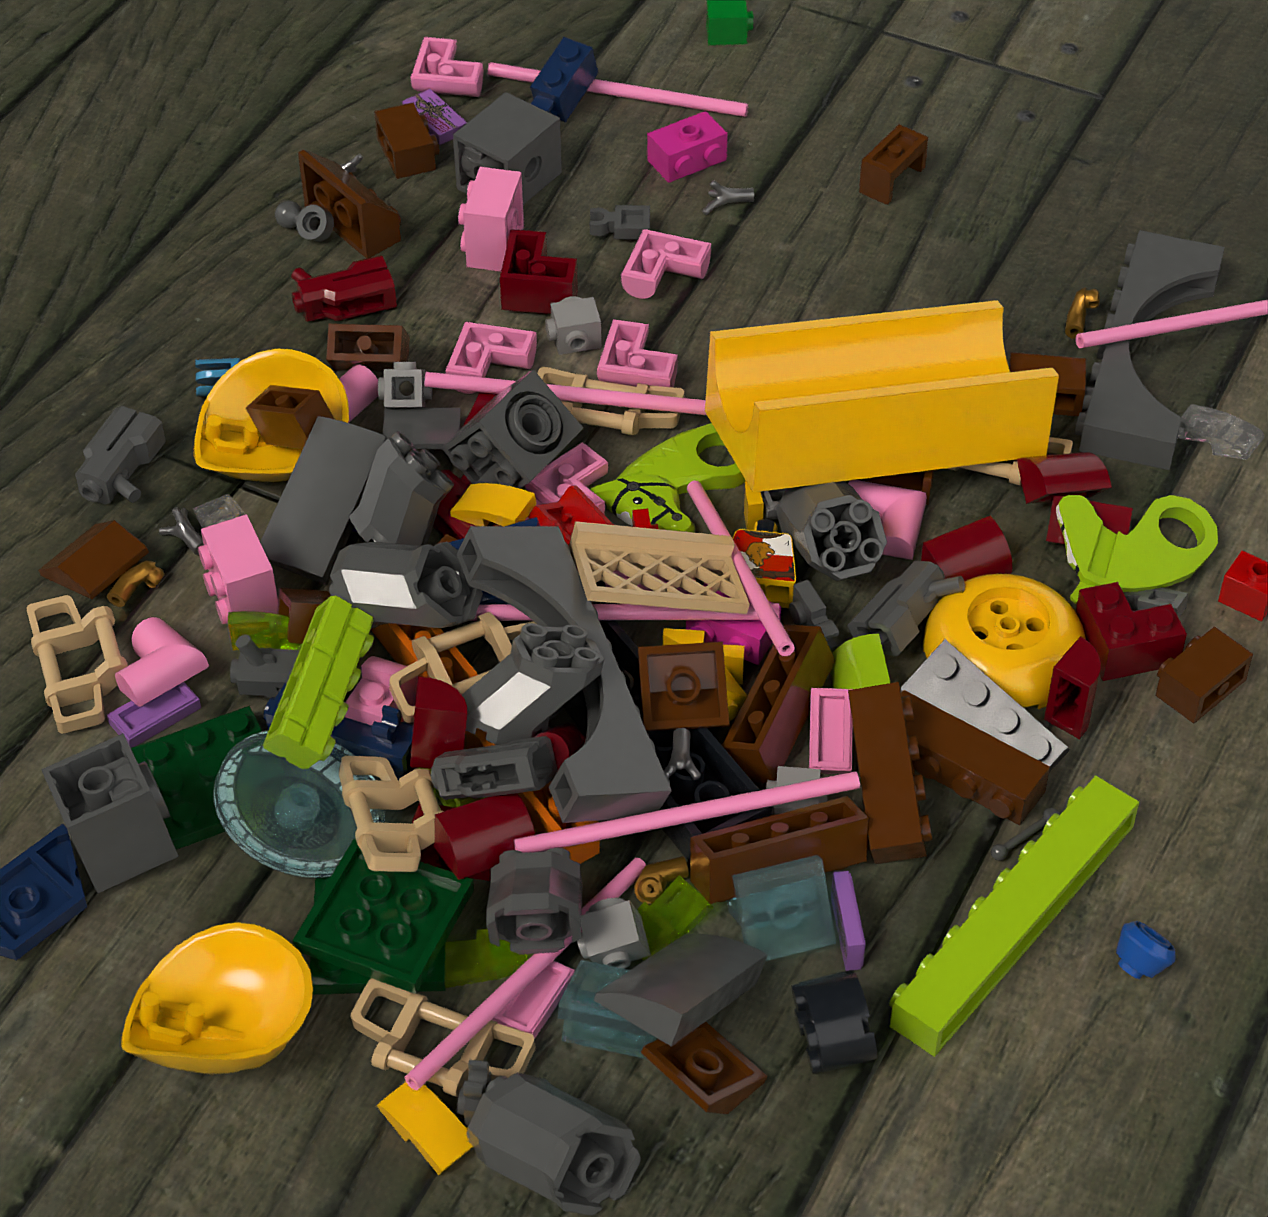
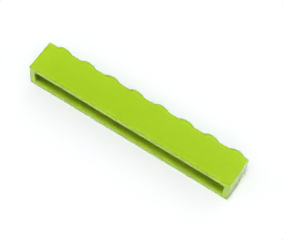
M1096 775L1085 788L1077 787L1067 802V808L1061 815L1054 813L1047 821L1043 829V835L1036 842L1030 840L1025 845L1019 855L1018 863L1011 870L1005 868L1000 873L994 883L993 891L987 898L980 896L974 902L968 913V919L960 927L956 924L949 930L943 940L942 948L934 956L930 953L923 959L912 982L909 985L903 983L897 988L889 1003V1006L892 1007L890 1027L935 1057L1132 830L1139 801Z

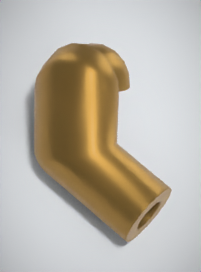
M1082 288L1076 293L1066 321L1065 333L1069 338L1076 339L1077 334L1084 332L1087 308L1096 309L1099 306L1100 294L1097 289L1087 290V288Z
M144 561L119 577L108 593L107 599L113 605L123 607L142 581L150 588H155L164 577V571L155 566L156 562Z
M684 856L646 865L634 886L637 899L642 903L652 904L661 897L668 882L688 878L689 871Z

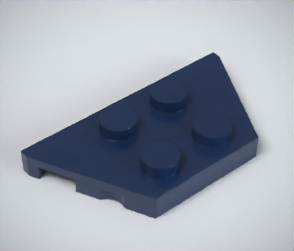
M64 824L58 826L0 869V956L18 960L87 908L69 833Z

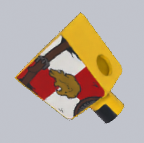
M768 519L758 520L754 524V530L739 529L735 531L733 540L768 601L779 603L782 608H789V604L793 602V586L796 584L792 537L787 533H777V525Z

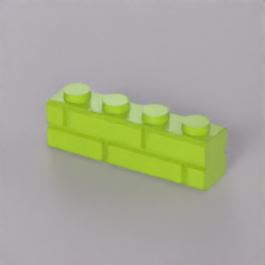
M330 596L316 608L263 743L264 749L279 757H285L286 761L301 769H308L319 760L323 762L328 758L335 745V739L331 737L333 728L341 723L348 710V704L344 702L346 693L354 688L361 675V669L357 668L359 658L366 655L374 640V636L369 634L374 621L373 616L359 608H352V604L338 596Z

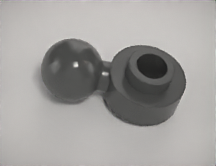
M287 200L281 202L275 210V219L280 226L287 229L297 227L298 233L307 240L322 242L333 231V216L329 210L323 207L308 205L301 209L300 205L296 202Z

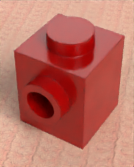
M1242 550L1224 575L1218 602L1262 622L1268 613V562Z

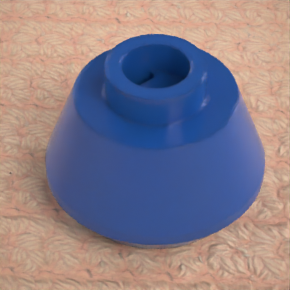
M1132 921L1123 925L1116 953L1121 958L1118 965L1125 972L1136 979H1141L1143 975L1152 978L1174 964L1175 948L1161 934L1139 921Z

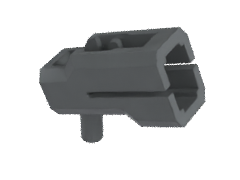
M124 406L116 407L83 450L85 461L75 473L79 493L88 501L102 504L111 503L118 492L129 502H136L141 496V491L128 479L138 465L150 463L166 442L162 421L153 415L139 412L137 415L136 410Z
M914 561L900 577L887 582L847 626L853 638L879 633L884 655L898 656L919 633V623L944 595L964 592V579L962 576L945 579V575L938 565L927 561Z
M249 635L240 636L236 640V646L240 650L239 659H232L231 683L237 684L239 695L264 696L268 699L276 697L284 683L287 684L300 650L259 648Z
M547 736L515 740L500 745L444 752L434 760L431 769V780L435 789L439 790L440 797L444 800L465 797L483 798L540 790L554 779L558 769L551 739Z

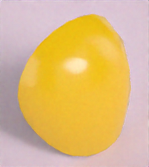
M293 349L261 351L241 360L226 371L215 383L202 405L194 440L196 464L201 468L235 479L262 482L288 481L302 449L267 445L248 414L246 407L270 385L319 390L334 419L348 423L349 404L344 385L334 371L319 359Z
M237 922L221 924L196 933L172 949L139 987L125 1021L121 1039L122 1049L158 1065L209 1075L232 1073L261 1067L281 1053L300 1029L311 1008L313 983L310 968L301 952L283 936L255 924Z

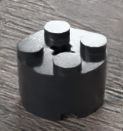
M853 969L791 985L796 1006L794 1009L800 1035H805L807 1041L806 1053L812 1074L825 1073L877 1059L874 1032H870L867 1018L870 1017L858 976L854 973Z

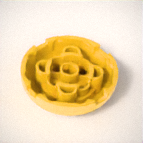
M1014 574L978 576L964 581V592L944 595L932 609L926 622L923 635V652H925L926 658L946 639L1022 707L1037 705L1038 709L1046 707L1053 667L1080 636L1086 639L1082 623L1068 601L1051 587L1034 579ZM979 632H982L986 634L987 637L981 640L976 635Z

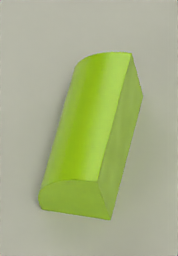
M879 633L850 639L841 644L832 653L835 659L830 670L833 689H858L890 683Z

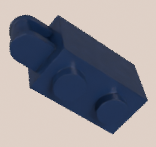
M563 37L530 86L534 99L531 104L566 122L599 73L593 48Z

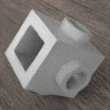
M394 362V369H384V377L378 378L379 400H384V407H426V400H432V388L425 387V370L416 369V362ZM406 381L411 382L414 387L413 393L409 396L403 395L400 391L401 384Z

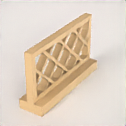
M575 521L569 547L588 601L747 614L750 603L731 558L735 546L731 536ZM617 570L630 578L625 580L613 572ZM658 574L669 582L664 583L652 575ZM696 577L708 585L705 587L692 580V578ZM601 580L612 587H600L596 583ZM642 584L652 591L643 590L637 585ZM681 587L691 594H684L678 591L677 588ZM719 590V591H721L722 593L728 595V596L731 597V598L722 597L721 595H719V594H717V593H715V592H717V591Z

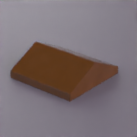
M113 520L92 526L38 571L42 577L93 599L147 555L149 551L147 546Z
M723 642L638 647L640 698L643 725L646 732L676 730L678 728L728 727L730 725Z
M704 1022L673 1046L657 1039L644 1045L641 1051L651 1063L705 1112L729 1114L764 1084L767 1078L765 1073L707 1022Z

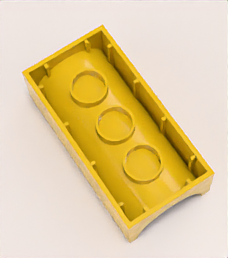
M998 300L710 331L705 413L752 492H761L1017 460L1023 457L1047 455L1059 375L1053 367L1010 372L1003 342L1002 321L1004 307Z

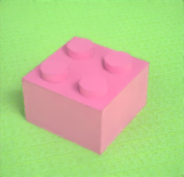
M480 167L475 181L470 180L467 190V203L461 204L458 216L459 224L464 225L460 249L461 252H466L467 267L501 272L510 230H523L524 228L521 172Z
M247 514L202 528L201 534L204 545L198 547V553L204 569L209 570L208 573L203 574V579L209 596L216 595L219 601H215V605L222 624L229 623L235 637L276 625L278 598L273 569Z

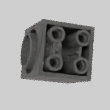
M507 92L453 134L457 189L466 194L470 180L475 181L480 167L521 172L523 205L562 173L560 118Z
M533 369L497 394L442 447V450L449 456L451 463L460 469L472 484L493 483L521 488L531 482L583 429V426Z
M124 733L41 769L97 894L179 857L163 821L170 817L165 801L149 766L145 761L137 763Z

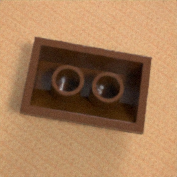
M304 149L298 152L305 207L317 205L329 210L334 219L333 231L366 259L401 241L399 226L401 218L394 207L384 203L372 189H367L351 172H347L336 162Z

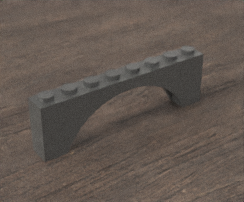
M1139 230L1136 243L1128 244L1124 264L1129 265V267L1122 266L1117 287L1123 289H1115L1111 311L1116 313H1108L1105 329L1146 322L1175 305L1196 299L1213 297L1225 247ZM1132 339L1099 345L1097 359L1102 360V362H1094L1090 384L1095 386L1094 388L1087 387L1082 409L1088 411L1087 413H1079L1075 430L1076 435L1082 436L1079 451L1170 470L1182 417L1161 404L1140 381L1134 370L1129 353V344Z
M470 526L457 552V557L469 586L502 599L543 627H564L565 625L572 624L586 629L588 632L587 638L595 641L604 658L601 674L583 689L588 718L584 746L564 760L549 785V790L562 822L613 820L659 811L672 791L669 778L661 767L655 753L654 743L646 732L639 708L634 704L626 685L625 675L620 671L612 652L611 643L606 638L599 622L597 610L591 601L587 600L579 572L571 556L570 547L565 542L559 526Z

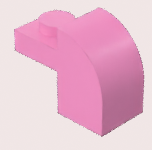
M376 656L369 657L361 666V680L345 702L348 704L345 717L371 726L374 721L381 723L384 705L398 709L389 689L390 677L407 666ZM418 676L400 686L410 706H414L416 702Z

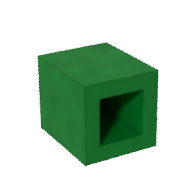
M706 0L708 45L747 44V31H753V11H747L746 0Z

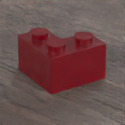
M511 229L500 273L501 310L551 314V303L560 302L570 296H577V259L547 256L546 232Z
M1118 582L1079 590L1075 612L1082 623L1086 640L1096 649L1101 662L1099 675L1102 681L1159 670L1169 657L1176 658L1183 652L1187 633L1172 604L1132 611Z

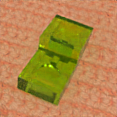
M228 612V627L233 651L239 650L236 646V640L246 634L251 637L259 648L300 650L302 644L290 643L287 640L288 616L265 612Z
M680 875L651 906L644 901L637 909L642 917L651 954L641 958L643 961L690 932L714 908Z
M487 929L477 930L476 940L446 942L445 987L479 983L510 976L528 960L527 954H517L510 951V942L500 939V947L491 944Z

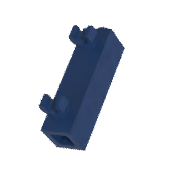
M284 683L277 696L270 698L266 704L264 720L267 721L268 730L286 683ZM384 705L381 723L374 721L372 726L346 717L343 718L338 726H334L331 737L335 739V745L330 754L340 761L343 756L384 757L389 760L398 781L399 778L414 770L415 767H410L413 725L401 722L400 710Z

